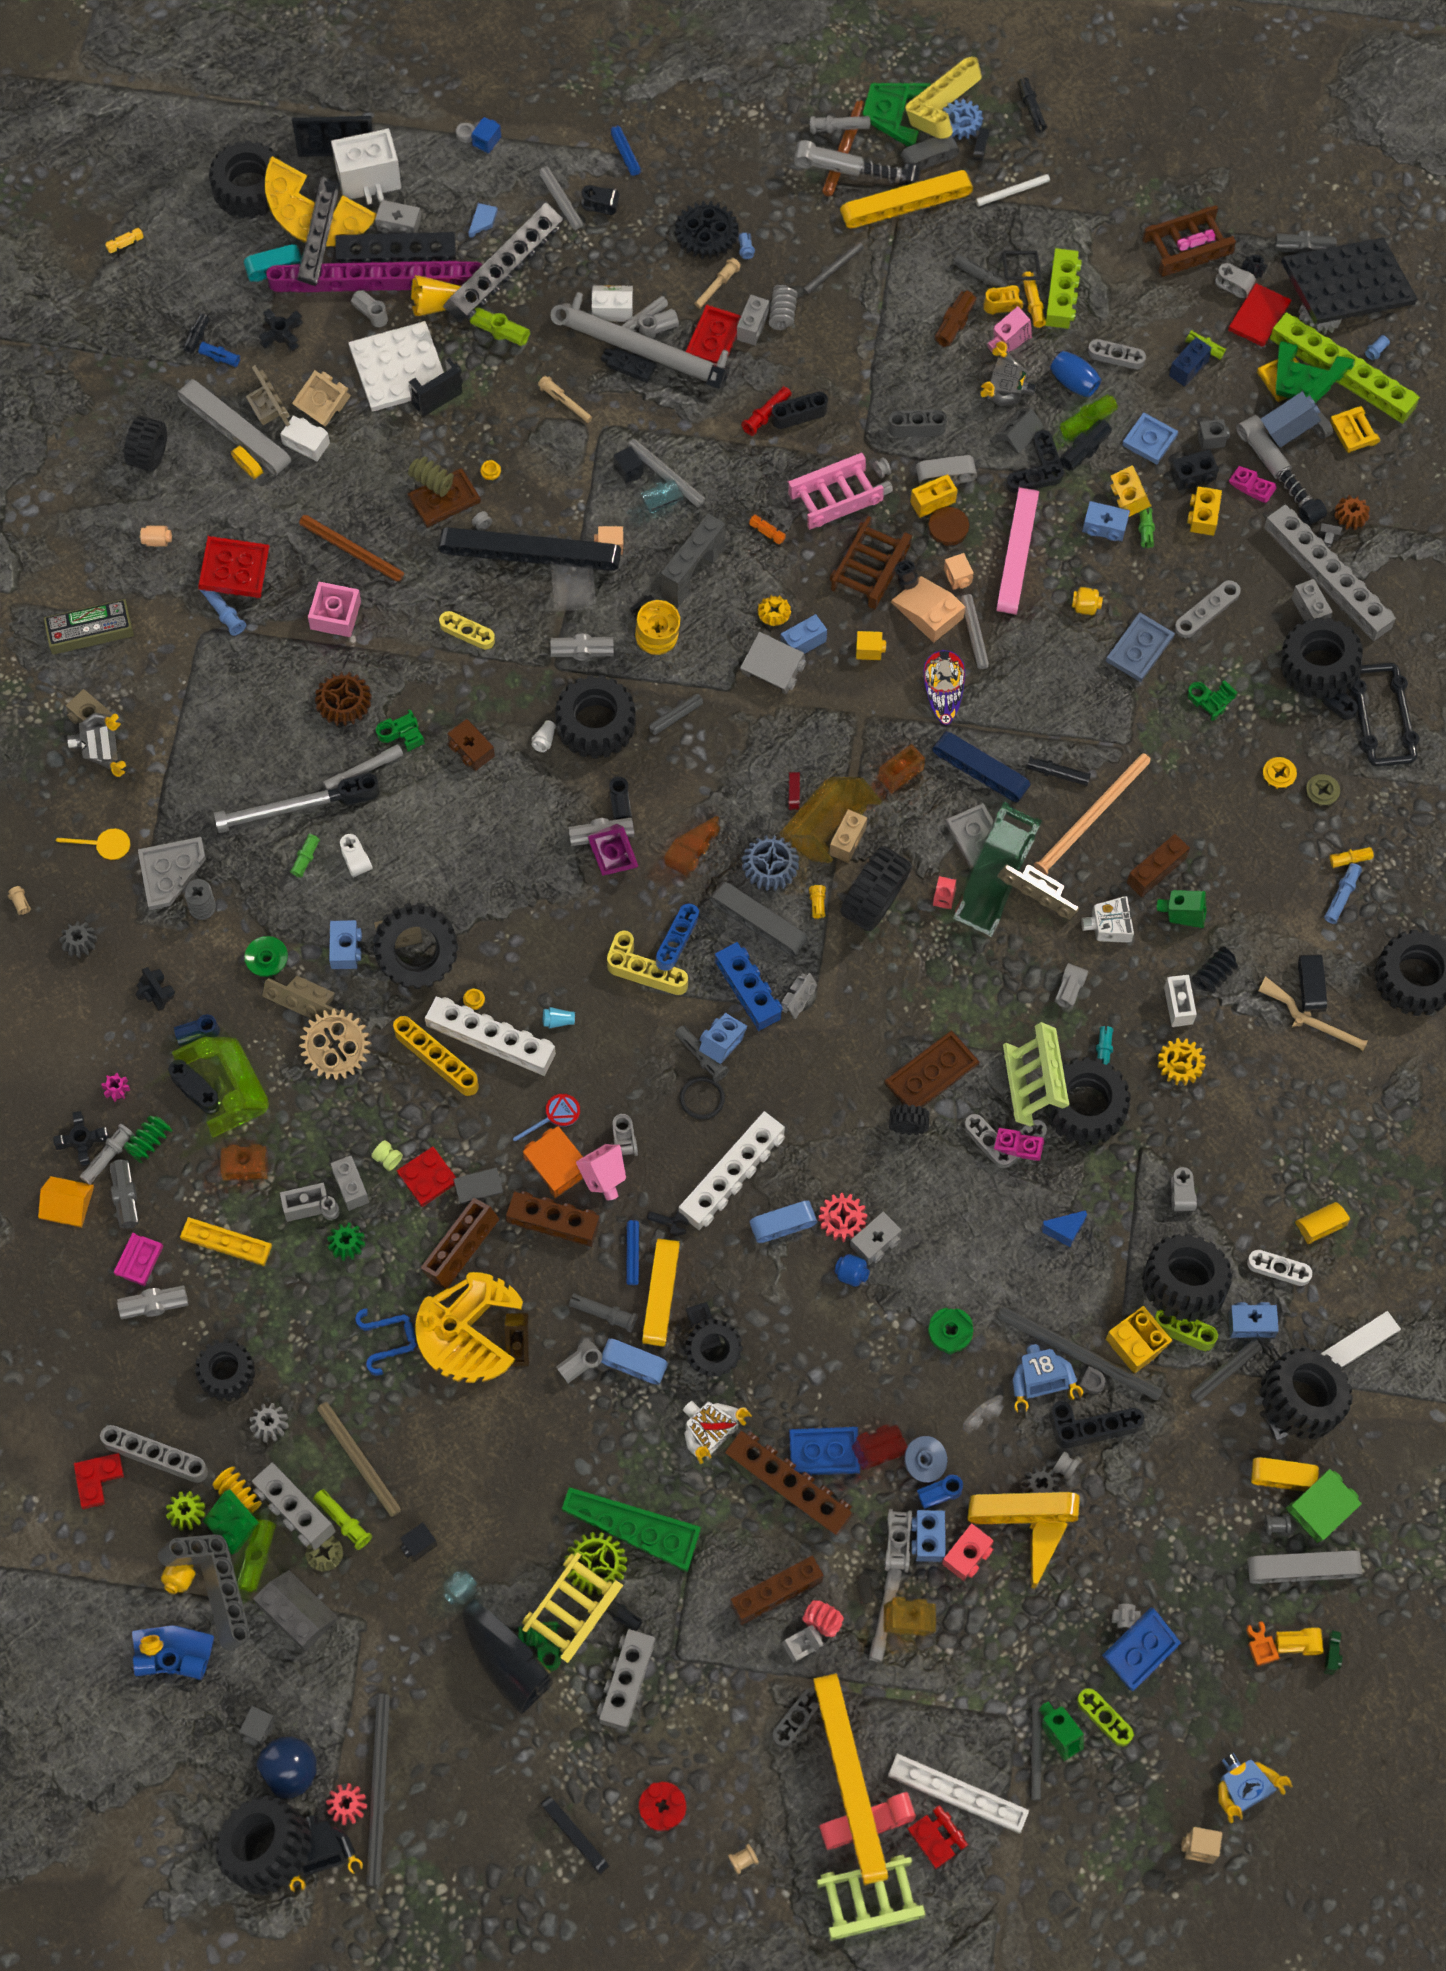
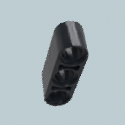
M819 391L775 404L772 408V425L777 429H784L824 417L828 411V396Z
M1321 954L1299 955L1298 971L1303 1012H1326L1327 993L1323 957Z

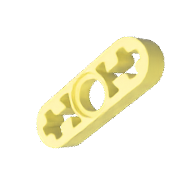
M451 611L441 614L439 622L444 632L484 650L494 646L495 636L491 629ZM450 619L453 621V623H449L448 625H446L445 621H449ZM467 626L473 629L470 634H463L461 632ZM489 636V640L482 641V638Z

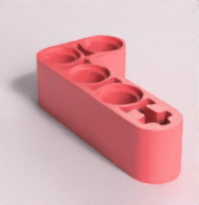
M908 1792L889 1798L887 1802L871 1807L878 1834L914 1821L916 1817ZM847 1816L819 1826L827 1850L853 1842Z

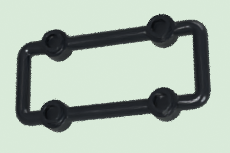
M1394 663L1362 665L1360 674L1392 671L1393 679L1390 683V689L1397 694L1404 728L1401 743L1404 748L1408 749L1409 755L1376 758L1375 750L1378 746V740L1371 734L1364 700L1367 685L1359 677L1355 681V685L1349 689V693L1356 698L1363 733L1360 743L1361 750L1367 753L1368 761L1373 766L1413 763L1417 759L1416 747L1419 743V735L1413 731L1405 696V690L1408 686L1407 679L1401 675L1399 666Z

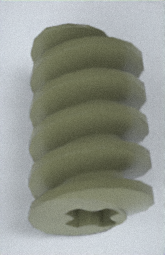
M426 456L421 458V460L419 458L415 459L409 467L408 476L414 477L417 482L427 486L434 493L440 494L441 497L445 496L451 488L454 475L452 473L447 475V470H441L440 465L434 467L435 462L432 460L428 462Z

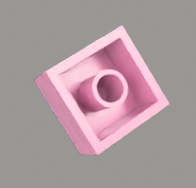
M318 582L308 615L310 629L351 637L361 604L359 589Z

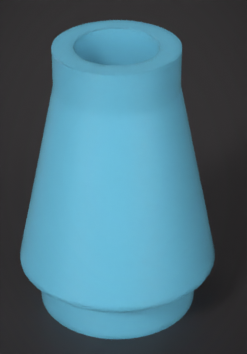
M552 1007L543 1009V1026H548L549 1029L574 1025L575 1023L574 1012Z

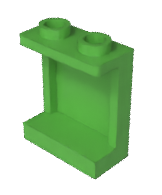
M1329 1469L1322 1473L1321 1477L1297 1500L1289 1504L1286 1510L1315 1542L1319 1543L1329 1536L1362 1503L1358 1500L1357 1493L1350 1488L1348 1489L1343 1484L1342 1477L1337 1472Z

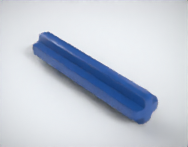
M612 127L611 135L632 176L640 174V166L621 127Z
M636 1220L627 1222V1285H638L639 1222Z

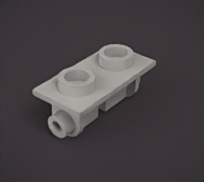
M802 973L801 976H797L790 988L791 991L796 993L788 992L780 1003L783 1008L782 1012L787 1013L790 1011L794 1019L803 1011L806 1002L817 987V983L811 973H808V975Z

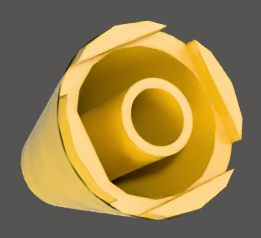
M415 275L411 289V300H414V304H416V306H412L414 316L445 311L446 309L443 305L461 286Z

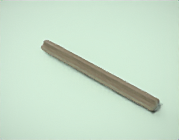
M327 1402L317 1407L318 1412L391 1517L401 1511L399 1505Z

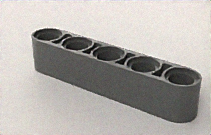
M722 882L709 898L711 903L718 909L790 956H795L808 939L801 930L727 882Z

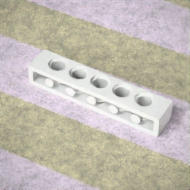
M436 996L425 1017L426 1027L545 1076L556 1054L555 1046L549 1040L537 1039L527 1031H518L506 1022L499 1023L494 1021L491 1016L475 1013L468 1006L461 1007L456 1005L451 999L446 997L440 998ZM450 1015L457 1016L455 1020L447 1019ZM470 1023H474L477 1025L473 1029H469L466 1027ZM488 1032L497 1033L494 1037L486 1036ZM508 1040L516 1041L514 1045L506 1044ZM529 1048H534L536 1050V1052L532 1054H528L525 1051Z
M764 1111L679 1206V1212L696 1229L700 1230L703 1226L707 1227L714 1219V1213L717 1210L721 1211L727 1205V1199L732 1193L735 1195L739 1192L745 1178H751L757 1170L756 1166L768 1159L771 1154L770 1150L774 1146L778 1147L785 1139V1127ZM759 1137H764L768 1141L765 1143H759L756 1139ZM745 1153H751L753 1155V1158L745 1159L742 1157V1155ZM730 1169H737L739 1173L731 1175L728 1171ZM722 1185L725 1189L723 1191H716L714 1187ZM702 1201H708L711 1203V1205L706 1208L701 1207L699 1204Z

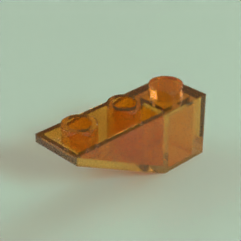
M715 816L676 838L665 854V865L685 876L691 870L694 871L699 863L698 858L701 853L705 854L707 852L710 839L712 837L715 838L719 833V817Z

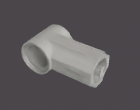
M358 290L353 295L351 304L369 318L373 326L383 327L386 325L388 317L385 305L381 301L374 300L363 290Z
M670 309L655 315L649 313L642 315L639 320V334L653 339L656 333L679 326L675 310Z
M1070 963L1067 964L1061 980V987L1055 999L1059 1006L1063 1008L1073 1007L1078 992L1085 983L1088 970Z
M584 1341L578 1346L575 1353L557 1365L556 1368L569 1383L588 1368L597 1367L602 1361V1354L593 1342ZM594 1351L590 1357L586 1358L588 1352Z

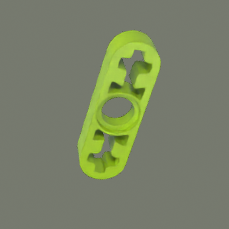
M1084 1689L1081 1691L1077 1699L1079 1708L1114 1744L1121 1747L1128 1745L1133 1738L1132 1728L1095 1690ZM1084 1695L1086 1697L1091 1695L1094 1698L1092 1703L1096 1707L1099 1703L1102 1705V1707L1097 1709L1095 1715L1092 1713L1094 1707L1091 1704L1085 1705L1083 1703L1085 1700ZM1102 1711L1109 1712L1112 1716V1721L1108 1724H1103L1099 1720V1713ZM1115 1721L1119 1722L1116 1726L1119 1731H1127V1740L1124 1738L1119 1740L1117 1738L1119 1733L1114 1728L1112 1732L1108 1730L1114 1725Z

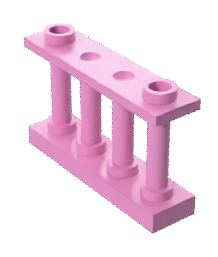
M863 453L788 482L791 499L801 497L810 514H807L809 530L821 527L825 523L883 501L882 485L873 488L864 474V471H866V458ZM854 475L857 476L865 492L854 495L845 480L846 478ZM838 483L847 499L836 503L827 486ZM819 490L828 506L817 510L808 493Z

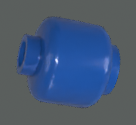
M848 1254L839 1258L835 1267V1274H837L839 1281L857 1287L862 1281H867L870 1270L867 1269V1262L864 1259Z

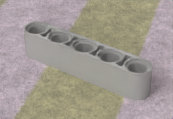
M109 1425L101 1431V1441L109 1451L119 1453L125 1457L196 1483L204 1481L208 1475L205 1462L197 1456L117 1426ZM110 1435H118L114 1442H107V1438ZM130 1443H139L135 1450H128ZM159 1450L160 1453L156 1458H150L149 1454L151 1451ZM173 1458L181 1459L177 1466L170 1465V1461ZM194 1466H202V1470L199 1473H191V1469Z
M1359 1551L1266 1555L1247 1559L1250 1583L1254 1584L1349 1579L1363 1576Z

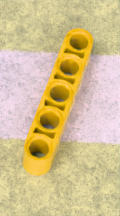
M407 1016L398 1017L394 1021L393 1027L397 1040L463 1095L471 1096L478 1091V1079L474 1071ZM404 1026L409 1028L405 1032L399 1031V1029ZM418 1040L425 1041V1043L422 1045L415 1044V1042ZM435 1053L441 1054L437 1059L431 1058V1055ZM449 1067L457 1068L454 1072L447 1071ZM471 1080L473 1084L465 1086L463 1082Z
M657 1238L642 1344L665 1347L680 1241Z
M1071 1492L972 1495L969 1497L968 1521L973 1524L1075 1522L1079 1518L1080 1496Z

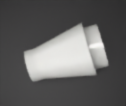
M545 721L543 726L532 737L531 745L535 750L546 752L547 749L551 748L556 728L554 722Z

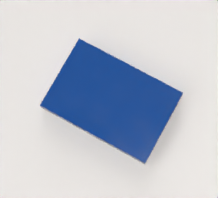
M858 1427L789 1429L790 1460L797 1465L794 1470L802 1474L804 1471L809 1475L860 1473Z
M1150 1607L1102 1656L1126 1687L1134 1691L1181 1642L1157 1611Z

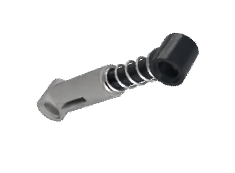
M806 140L799 141L796 145L794 164L800 168L806 169L813 166L854 176H859L860 173L862 175L869 174L871 177L878 176L880 179L894 180L895 183L899 184V187L919 182L920 168L914 164H905L901 168H890L889 165L885 167L881 166L880 163L877 165L872 164V161L869 163L864 162V159L862 160L860 156L819 148L814 143Z
M1254 415L1238 423L1236 429L1239 437L1244 442L1249 443L1273 477L1283 482L1284 488L1290 491L1289 494L1294 496L1295 502L1299 503V515L1303 523L1310 526L1327 516L1326 506L1320 499H1314L1311 495L1308 496L1305 492L1306 488L1301 487L1300 481L1295 479V474L1292 475L1290 472L1292 466L1266 433L1261 419Z

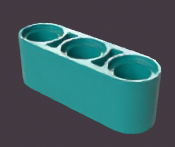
M288 245L250 255L244 259L243 263L248 279L252 282H258L267 279V270L271 266L300 264L302 256L297 245Z

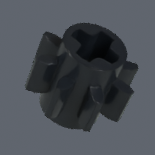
M1254 254L1250 257L1246 256L1241 269L1250 272L1257 279L1258 277L1262 278L1267 265L1264 264L1262 256Z

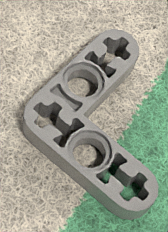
M971 1114L966 1118L964 1124L966 1133L997 1167L1007 1168L1020 1158L1008 1155L1007 1161L1004 1159L1000 1161V1153L1002 1155H1005V1153L995 1150V1144L986 1146L983 1143V1138L986 1136L994 1138L996 1142L997 1133L978 1114ZM1033 1120V1126L1029 1127L1026 1125L1020 1130L1022 1135L1029 1136L1032 1134L1033 1127L1035 1129L1040 1128V1135L1035 1133L1033 1136L1044 1139L1047 1127L1042 1121ZM971 1121L979 1123L978 1129L976 1127L970 1128Z

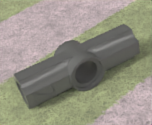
M1301 231L1297 235L1276 233L1275 251L1295 252L1300 254L1336 247L1337 244L1336 237L1314 236L1311 231Z
M115 1160L113 1163H110L113 1183L111 1192L117 1209L119 1227L126 1229L134 1228L136 1225H139L136 1208L137 1194L135 1184L132 1182L129 1160Z

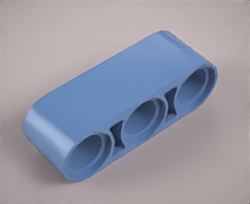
M802 1201L756 1216L749 1223L756 1242L764 1243L810 1228L817 1224V1219L810 1201Z
M608 1339L602 1352L601 1362L655 1385L660 1384L668 1366L666 1360L615 1339Z

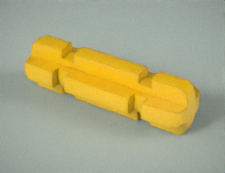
M140 228L132 230V233L127 232L115 238V241L110 240L106 242V248L109 253L117 251V248L122 249L134 243V240L139 241L143 239V233Z

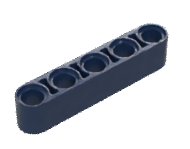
M948 731L942 734L932 748L938 757L1013 802H1019L1031 786L1029 780Z

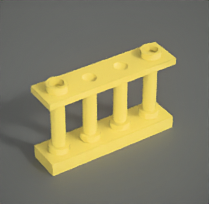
M578 1552L575 1556L570 1554L563 1564L566 1569L534 1614L529 1612L522 1621V1624L525 1625L522 1629L527 1633L530 1627H532L560 1648V1652L563 1653L560 1658L567 1663L572 1659L623 1587L617 1580L613 1584L610 1581L607 1583L578 1562L582 1556ZM572 1569L602 1590L601 1593L604 1597L599 1603L591 1601L564 1581ZM558 1588L588 1609L587 1612L590 1614V1617L586 1622L577 1620L550 1600ZM544 1608L575 1629L573 1632L577 1635L572 1642L570 1640L565 1641L537 1620V1617Z

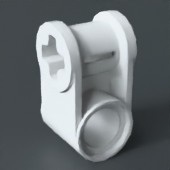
M353 834L344 835L340 840V846L352 877L354 878L372 870L371 862L358 838Z

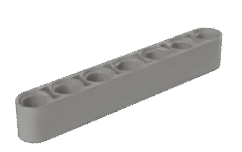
M191 379L177 392L179 399L234 444L242 446L258 463L272 474L278 475L291 463L290 456L282 448L194 379Z

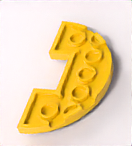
M271 157L265 175L267 203L280 226L296 239L305 242L314 207L312 200L299 194L307 175ZM342 196L333 213L326 247L336 246L335 235L363 234L372 225L377 214Z

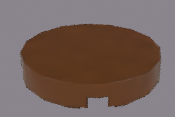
M942 507L930 516L928 524L929 534L933 540L939 541L943 545H956L966 538L969 531V520L965 513L958 508Z

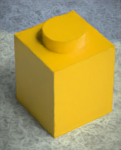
M857 631L856 659L881 660V654L886 653V640H882V632Z

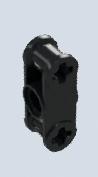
M178 1059L171 1062L168 1068L171 1080L181 1089L184 1095L206 1114L211 1115L218 1112L221 1106L218 1094L205 1079L185 1061Z

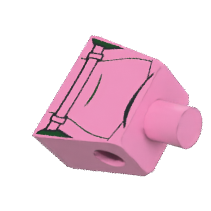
M1016 307L994 326V338L987 343L990 351L992 352L997 347L996 343L1003 341L1007 345V351L1010 353L1032 338L1031 320L1019 307Z

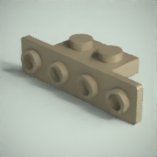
M256 365L252 366L263 386L247 395L246 398L262 425H265L281 416L286 426H289L290 423L287 418L290 415L284 406L280 407L283 403L277 393L273 395L276 391L270 381L266 383L269 379L263 369L259 371Z
M1005 865L997 875L1006 884L1014 886L1024 895L1034 898L1041 905L1057 912L1061 917L1070 920L1079 910L1077 906L1060 897L1064 888L1063 885L1030 865H1027L1022 873Z
M296 976L288 986H284L269 978L265 981L262 995L264 998L312 1020L317 1021L316 1014L321 1016V1018L324 1017V1010L331 1015L332 1010L335 1009L328 1006L334 1000L335 993L304 978ZM342 1024L335 1025L334 1030L339 1031Z

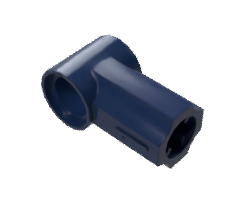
M205 1014L196 1021L174 1027V1032L179 1046H183L202 1039H215L220 1033V1027L212 1015ZM213 1024L211 1029L204 1030L206 1025Z

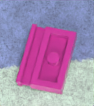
M132 1233L114 1274L145 1286L163 1249V1244Z

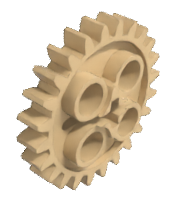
M336 1009L332 1010L331 1015L324 1010V1017L321 1018V1016L316 1014V1022L309 1020L311 1028H303L307 1032V1036H300V1038L305 1040V1043L300 1044L299 1047L305 1048L306 1051L301 1053V1056H308L304 1063L306 1065L313 1064L310 1068L312 1072L319 1069L317 1076H322L325 1072L326 1079L328 1080L332 1074L335 1080L339 1079V1074H342L343 1078L347 1079V1072L355 1075V1067L362 1069L360 1061H368L363 1056L364 1054L371 1053L365 1049V1046L371 1045V1042L365 1041V1038L370 1036V1033L362 1032L366 1025L358 1026L361 1019L357 1018L353 1021V1013L345 1017V1010H341L339 1015H337ZM337 1024H343L344 1032L341 1035L334 1034V1027ZM325 1028H328L334 1040L340 1041L338 1047L345 1055L346 1061L342 1060L337 1049L331 1048L333 1043L325 1033ZM323 1035L326 1043L322 1047H317L315 1039ZM349 1042H354L356 1045V1050L352 1054H347L345 1051V1046ZM330 1054L337 1056V1062L333 1066L327 1064V1057Z

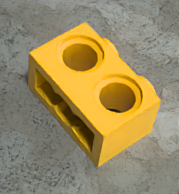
M1133 465L1111 475L1113 484L1110 486L1115 496L1119 495L1120 497L1117 503L1120 508L1130 510L1129 517L1151 507Z
M947 474L912 489L910 503L919 518L942 507L956 503L957 488Z
M1197 487L1196 494H1192L1190 506H1194L1193 512L1189 511L1187 523L1191 524L1190 532L1214 536L1222 490Z

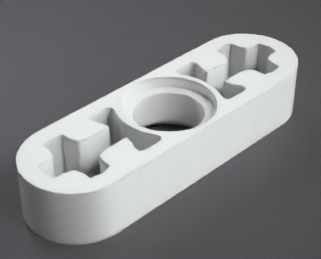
M1262 1250L1253 1251L1247 1260L1248 1267L1253 1272L1298 1286L1308 1284L1312 1277V1269L1307 1264ZM1257 1257H1260L1261 1262H1263L1259 1266L1255 1265ZM1272 1260L1269 1269H1266L1268 1261ZM1274 1264H1284L1286 1271L1284 1273L1276 1272ZM1291 1267H1294L1291 1276H1288ZM1300 1270L1304 1271L1305 1276L1303 1279H1300L1299 1274H1297Z

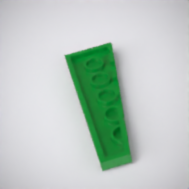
M570 1487L562 1507L563 1512L688 1572L701 1531L700 1526Z

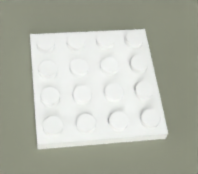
M426 321L349 342V347L372 412L411 401L408 381L416 378L423 386L444 373Z

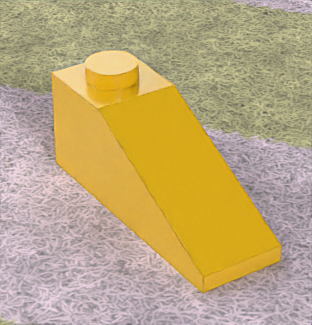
M1031 1523L1030 1528L1033 1529L1031 1534V1588L1036 1589L1066 1530L1067 1523Z

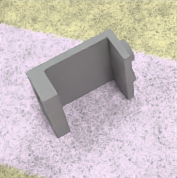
M759 632L740 669L743 675L750 677L752 674L781 688L782 693L787 695L789 690H793L797 682L796 676L798 672H802L806 665L805 655L803 652Z

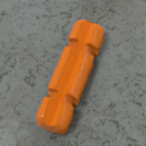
M753 515L750 518V526L755 529L758 528L759 532L770 539L773 538V541L777 544L783 543L786 536L780 530L776 531L777 528L765 520L761 521L762 518L757 515Z

